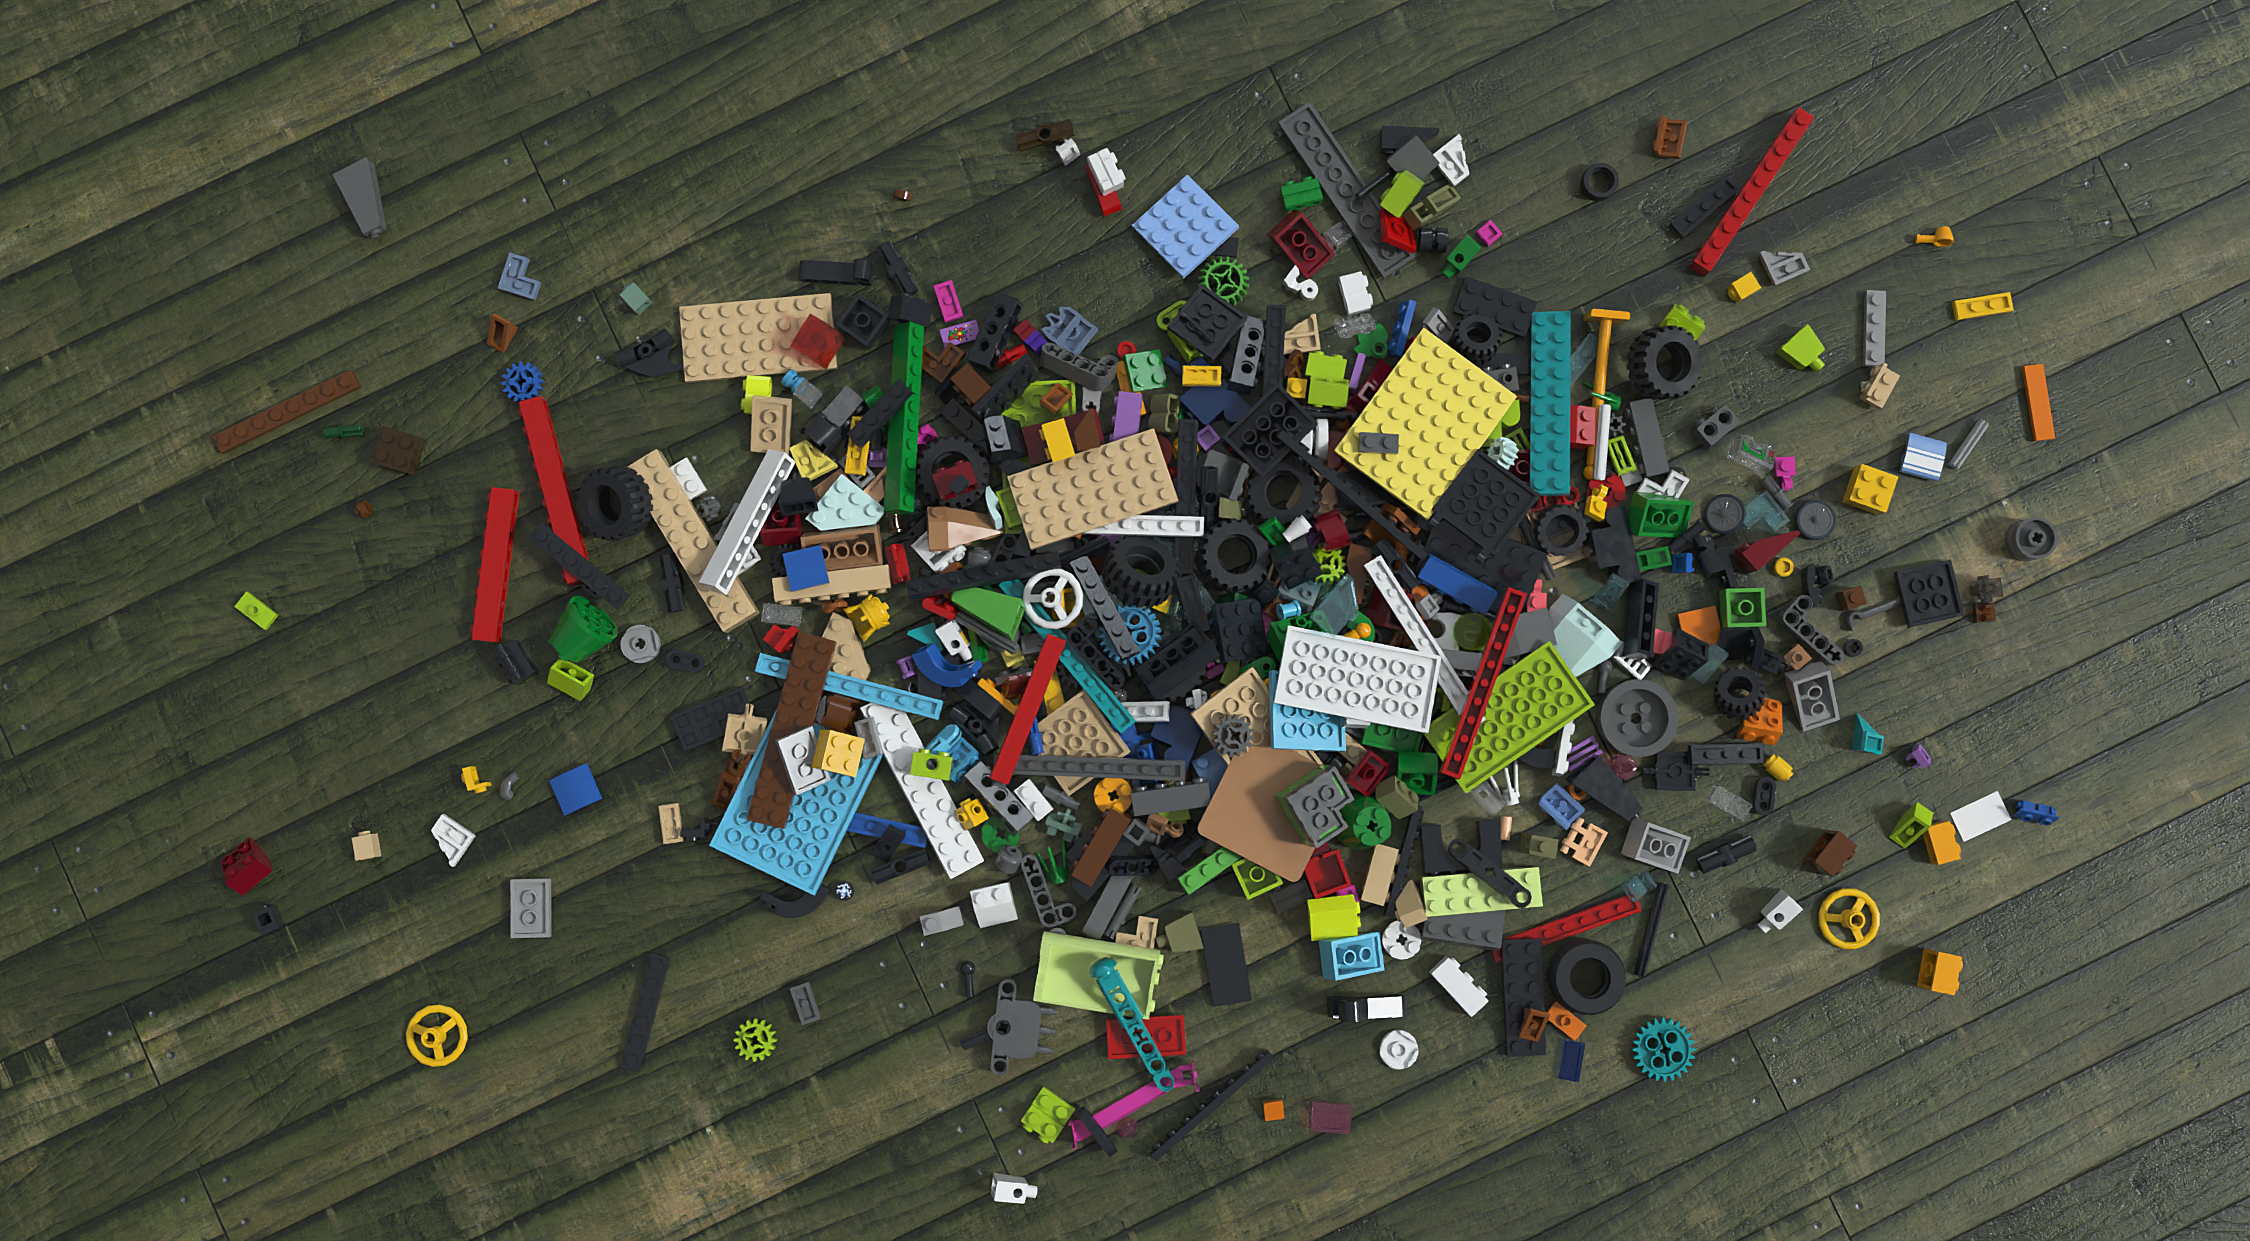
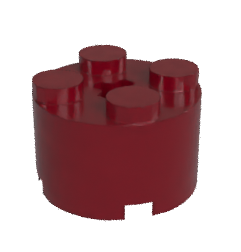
M1338 508L1316 516L1317 519L1313 520L1318 533H1323V537L1320 538L1326 552L1329 550L1332 552L1352 544Z

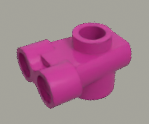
M928 423L918 430L917 453L927 448L926 442H931L938 438L937 433Z

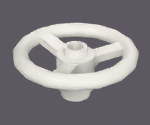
M1063 569L1048 570L1032 576L1023 590L1025 612L1035 624L1046 629H1059L1068 626L1078 617L1083 607V592L1080 583L1071 573ZM1050 575L1060 576L1054 588H1047L1041 594L1031 595L1034 585L1041 578ZM1067 581L1073 586L1076 595L1075 606L1068 616L1061 606V591ZM1051 595H1055L1053 602L1050 601ZM1030 602H1042L1044 606L1054 608L1060 620L1056 622L1046 621L1038 617L1033 611Z

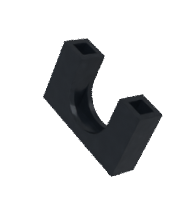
M1499 820L1476 821L1477 850L1497 866L1502 867ZM1441 824L1419 825L1423 872L1428 873V876L1440 875L1441 871H1447L1448 874H1459V870L1467 869L1445 853L1442 844Z

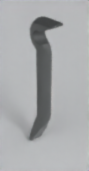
M1899 595L1893 600L1866 611L1852 610L1848 612L1846 624L1849 630H1853V616L1863 620L1901 604Z

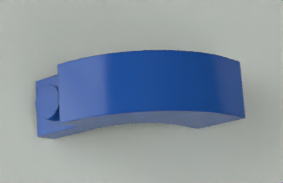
M935 642L920 647L911 655L919 670L927 678L946 687L963 686L970 678L977 675V671L983 666L980 659L963 665L952 664L944 659Z

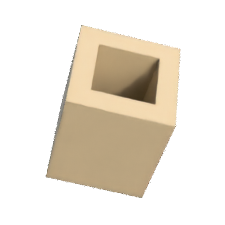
M370 831L359 832L358 837L352 838L355 861L381 856L378 833L371 834Z

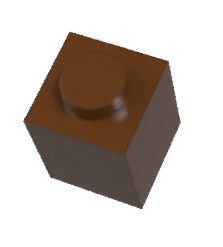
M1861 586L1835 593L1841 611L1867 604Z

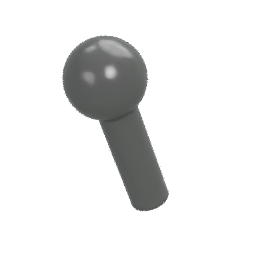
M1608 659L1597 665V669L1600 672L1598 694L1602 695L1606 694L1607 675L1612 670V663Z

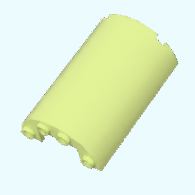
M1044 931L1033 1001L1114 1014L1096 982L1097 978H1091L1089 974L1090 967L1100 958L1109 957L1117 962L1114 970L1117 969L1141 1011L1143 1019L1149 1020V1014L1154 1012L1155 1000H1152L1154 984L1158 985L1160 973H1157V970H1161L1164 955H1161L1160 950ZM1116 993L1113 997L1116 1002H1122L1125 999L1121 993ZM1125 1010L1123 1016L1133 1017L1134 1013L1131 1010Z

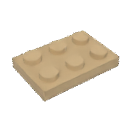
M753 395L751 451L767 453L768 449L785 452L789 456L792 399Z

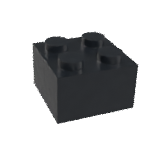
M857 294L836 323V326L846 335L870 350L891 320L888 319L887 313Z
M1305 534L1292 540L1290 543L1286 541L1269 549L1272 562L1288 590L1323 574L1320 561Z

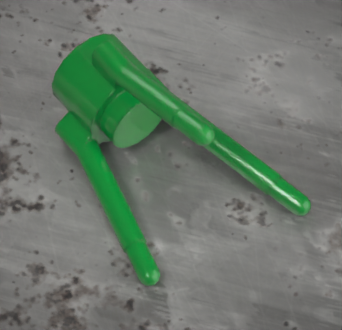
M1583 381L1584 385L1591 389L1594 388L1593 384ZM1605 391V395L1595 392L1590 393L1592 396L1603 399L1604 404L1611 406V411L1617 412L1619 409L1621 397Z
M1064 835L1061 836L1063 869L1061 866L1056 867L1050 847H1047L1052 865L1050 871L1040 853H1036L1052 885L1067 881L1066 875L1069 874L1067 870L1066 843L1063 839Z

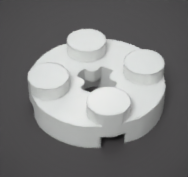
M1396 920L1389 923L1384 930L1382 945L1385 951L1392 957L1408 959L1419 951L1421 935L1414 925L1406 928L1402 921L1398 922ZM1400 934L1407 938L1403 945L1400 942H1396Z

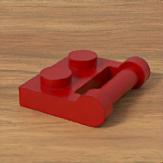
M940 594L929 596L922 602L925 609L951 621L955 619L957 612H961L954 606L953 602L941 598Z

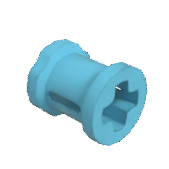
M1292 600L1288 604H1277L1276 613L1280 620H1284L1287 617L1300 616L1301 607L1297 600Z

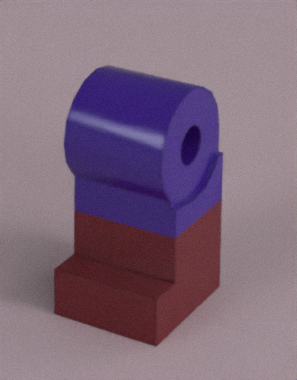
M1025 318L1014 329V334L1037 356H1040L1042 346L1048 342L1037 332L1031 323Z

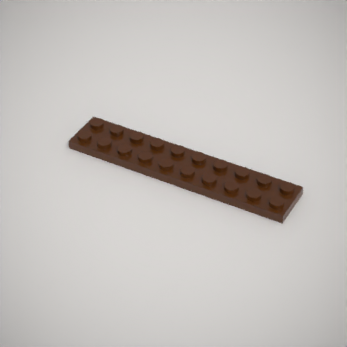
M798 632L747 820L781 829L786 828L795 795L793 794L775 740L807 726L814 727L837 644L836 641Z

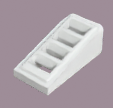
M1622 642L1623 644L1610 658L1636 679H1642L1652 665L1643 659L1640 661L1636 660L1632 667H1630L1634 660L1628 658L1624 661L1626 657H1623L1624 642ZM1640 664H1642L1643 666L1640 668L1638 672H1636L1635 670L1638 668Z

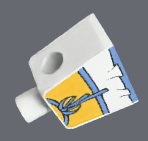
M954 619L953 621L947 620L935 630L952 656L958 653L963 662L972 657V653L968 648L970 645L969 634L965 626Z

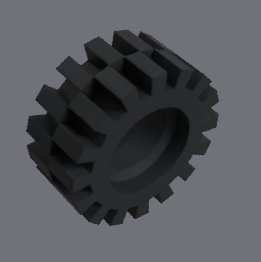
M784 544L783 546H777L778 548L773 550V554L770 555L771 561H769L771 570L779 577H788L786 569L780 563L783 554L800 550L794 545Z

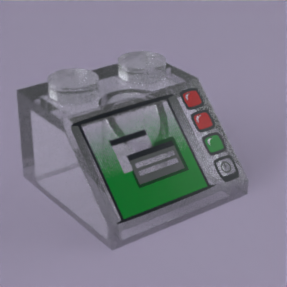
M1744 434L1735 438L1726 458L1761 475L1772 470L1776 452L1771 450L1769 445L1759 444L1754 441L1753 437Z

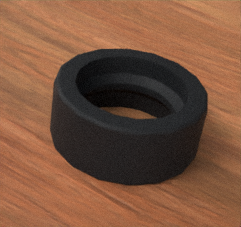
M1601 162L1593 164L1587 168L1581 177L1580 185L1582 192L1593 201L1606 200L1616 191L1619 177L1617 171L1611 165ZM1597 171L1607 174L1611 181L1609 189L1602 193L1594 191L1589 185V177Z

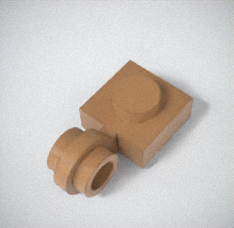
M1150 814L1146 824L1152 828V832L1162 836L1167 832L1170 836L1177 838L1184 831L1180 822L1175 821L1168 824L1169 819L1160 814Z

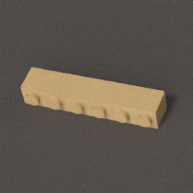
M888 565L827 572L829 584L791 592L788 577L772 578L774 600L776 603H780V606L791 605V601L810 603L811 599L816 598L819 601L830 600L832 596L844 599L849 598V594H857L858 597L869 595L868 592L876 591V594L888 593V590L892 589Z

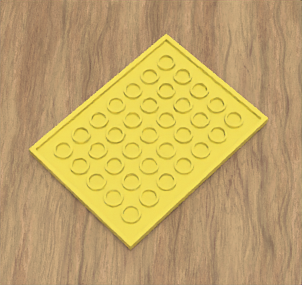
M1423 328L1333 452L1425 520H1429L1434 513L1432 508L1477 449H1480L1517 396ZM1359 433L1399 434L1398 454L1359 453Z

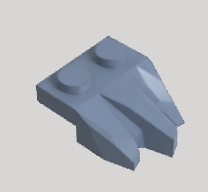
M1060 307L1059 316L1053 313L1047 314L1046 318L1051 323V326L1044 327L1041 330L1054 344L1079 355L1098 331L1096 326L1084 319L1081 314L1071 307Z

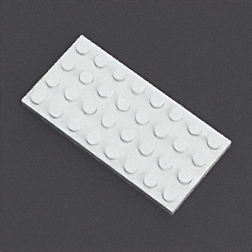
M1288 625L1273 703L1427 734L1429 732L1442 656Z

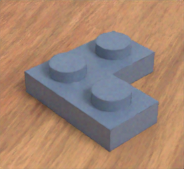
M509 252L498 285L499 290L536 301L541 282L524 277L529 263L528 258Z

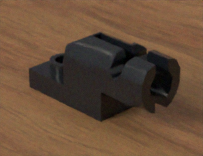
M1711 533L1694 538V549H1702L1696 556L1703 573L1708 575L1720 571L1719 579L1721 584L1725 586V589L1738 586L1727 549L1716 552L1717 546Z

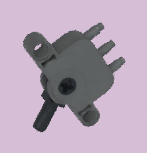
M1005 978L1001 981L998 989L996 1012L990 1017L988 1024L982 1026L983 1030L960 1040L964 1050L987 1040L989 1043L993 1042L991 1071L997 1076L1007 1072L1010 1057L1025 1059L1034 1056L1035 1053L1053 1054V1048L1038 1046L1039 1034H1055V1028L1040 1026L1041 1014L1057 1015V1009L1041 1007L1037 1001L1032 999L1016 998L1017 983L1012 978ZM1004 983H1011L1013 990L1005 992L1003 990ZM1001 1022L1009 1025L1007 1031L999 1028ZM1002 1061L1005 1064V1068L997 1070L995 1062Z

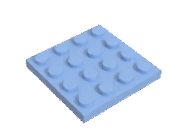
M1188 175L1132 224L1133 229L1183 279L1239 229V225Z

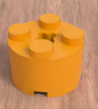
M1104 778L1095 788L1094 800L1102 812L1106 808L1110 810L1112 806L1125 812L1132 803V789L1129 783L1122 778ZM1116 790L1119 798L1111 801L1108 793Z

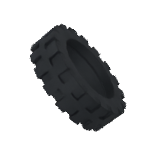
M1553 504L1552 507L1548 506L1545 508V511L1539 513V518L1534 522L1535 529H1533V534H1535V541L1541 549L1559 557L1568 556L1569 553L1573 554L1577 548L1580 549L1582 547V542L1587 537L1585 534L1588 528L1585 525L1587 522L1582 517L1581 512L1566 504ZM1557 515H1568L1572 518L1575 526L1572 538L1563 545L1551 544L1546 538L1548 523Z

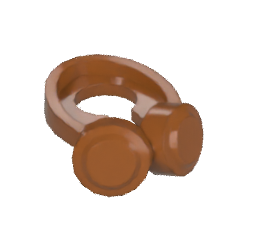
M837 599L833 603L825 600L821 604V608L825 613H831L833 610L842 612L844 611L843 608L848 607V603L842 599Z

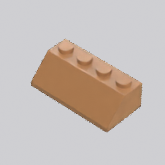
M879 524L803 533L800 537L802 549L821 545L827 572L883 565Z

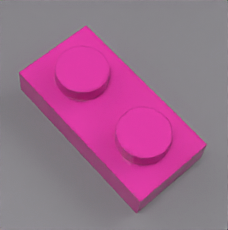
M952 280L934 285L945 322L963 318L964 316Z

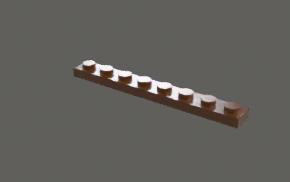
M346 371L213 435V438L220 453L224 454L362 387L354 371Z

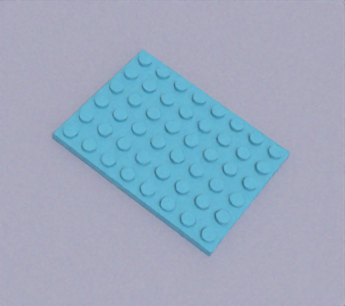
M775 711L709 846L812 895H816L883 754L864 760L861 753L856 777L828 772L830 781L795 795L785 829L747 820L776 715ZM815 722L813 730L818 741L820 729L825 730V727Z

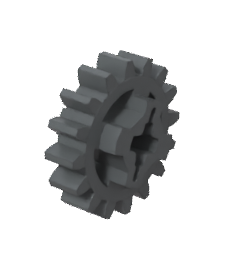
M1227 714L1226 720L1219 718L1220 724H1214L1217 730L1211 732V734L1216 735V738L1212 739V742L1218 743L1215 748H1222L1221 754L1224 755L1228 751L1229 757H1233L1234 753L1239 757L1240 751L1247 753L1246 747L1253 746L1249 741L1255 739V737L1250 735V733L1254 732V729H1249L1251 722H1244L1245 717L1241 716L1239 718L1238 714H1234L1233 717ZM1236 722L1240 725L1233 727L1232 725H1230V723ZM1231 732H1236L1234 734L1235 739L1230 738L1232 737ZM1232 743L1237 748L1231 749L1226 746Z

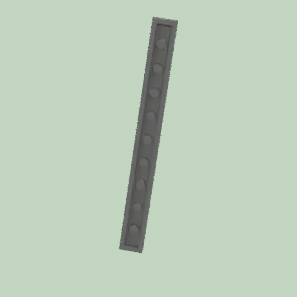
M999 753L994 754V764L997 760ZM1020 754L1013 774L1185 781L1186 760Z

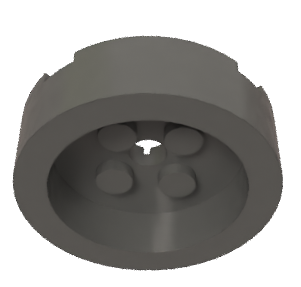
M1642 679L1629 680L1612 686L1600 699L1596 710V726L1604 743L1615 752L1629 757H1645L1660 752L1672 741L1678 727V711L1671 695L1660 685ZM1633 713H1637L1640 717L1637 724H1633L1630 720V716Z

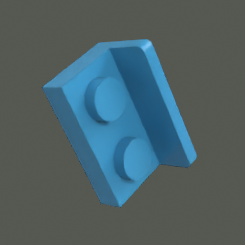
M962 736L947 752L950 753L949 757H954L950 779L959 784L964 775L975 767L983 757Z

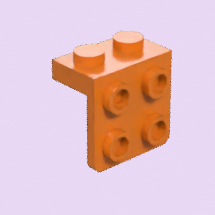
M1764 698V704L1760 712L1756 711L1754 717L1749 715V719L1746 720L1743 717V723L1737 731V738L1760 742L1766 745H1775L1783 733L1782 703L1778 700Z

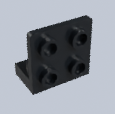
M1759 627L1720 628L1714 654L1715 660L1744 659L1745 664L1748 665L1750 670L1758 671L1765 643Z
M1676 628L1672 631V646L1653 661V665L1681 680H1685L1708 662L1709 644Z

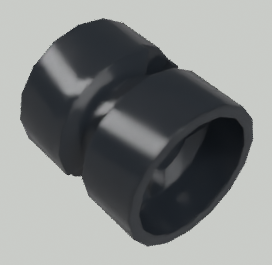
M1421 226L1418 236V251L1429 252L1433 249L1434 252L1445 253L1448 243V228H1436L1433 230L1432 227Z
M1333 751L1315 752L1322 764L1335 766L1337 770L1346 761L1341 754H1334Z

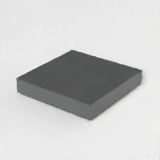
M1416 134L1386 159L1397 173L1407 170L1420 180L1440 164Z

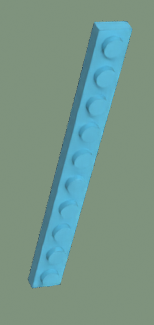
M760 653L755 672L785 680L790 661ZM831 671L828 673L824 687L826 691L936 720L939 719L943 705L942 700Z

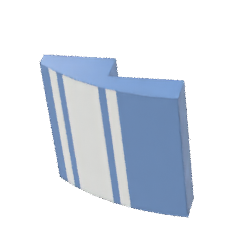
M1909 433L1906 437L1905 453L1901 456L1900 472L1937 482L1942 471L1947 443Z

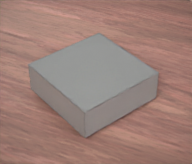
M1636 462L1637 470L1635 472L1631 471L1629 474L1619 476L1625 487L1643 480Z

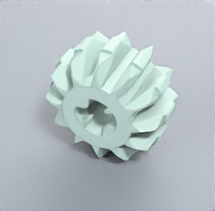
M1501 437L1499 439L1495 438L1494 443H1490V448L1486 451L1490 458L1509 470L1510 465H1514V460L1518 458L1516 454L1519 450L1515 442L1506 437Z

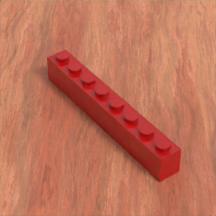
M491 487V492L488 493L489 510L485 514L487 525L486 530L483 531L484 548L480 552L482 564L478 569L479 586L475 590L477 602L473 608V617L475 618L474 624H472L470 629L472 640L501 642L520 492L516 490Z

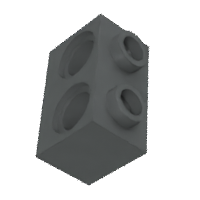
M1726 404L1722 407L1717 405L1709 412L1711 416L1706 420L1703 417L1694 424L1696 428L1691 432L1706 449L1740 423L1739 419ZM1719 415L1725 417V424L1719 421ZM1704 427H1708L1711 430L1710 436L1704 433Z

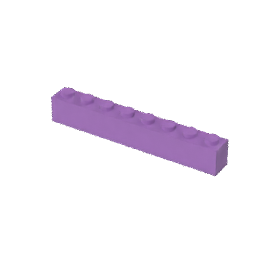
M1119 391V395H1115L1114 407H1117L1116 415L1112 416L1111 426H1114V434L1110 433L1109 443L1138 434L1143 400L1142 394ZM1106 535L1110 540V546L1118 539L1125 537V535Z

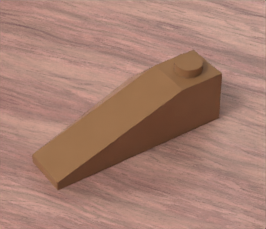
M927 507L926 525L929 552L950 551L962 544L965 546L970 545L972 541L979 539L984 541L1004 535L1003 517H1001L1003 527L996 530L988 514L950 507Z

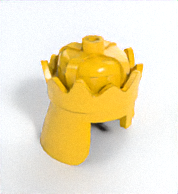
M872 594L858 605L843 608L848 618L852 620L863 642L875 630L890 624L886 622L889 620V614L886 611L889 609L886 602L881 603L877 597L871 599Z

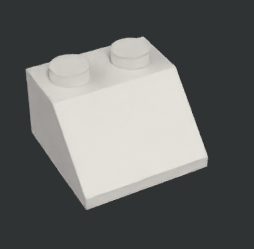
M1009 881L970 891L980 928L1018 919Z

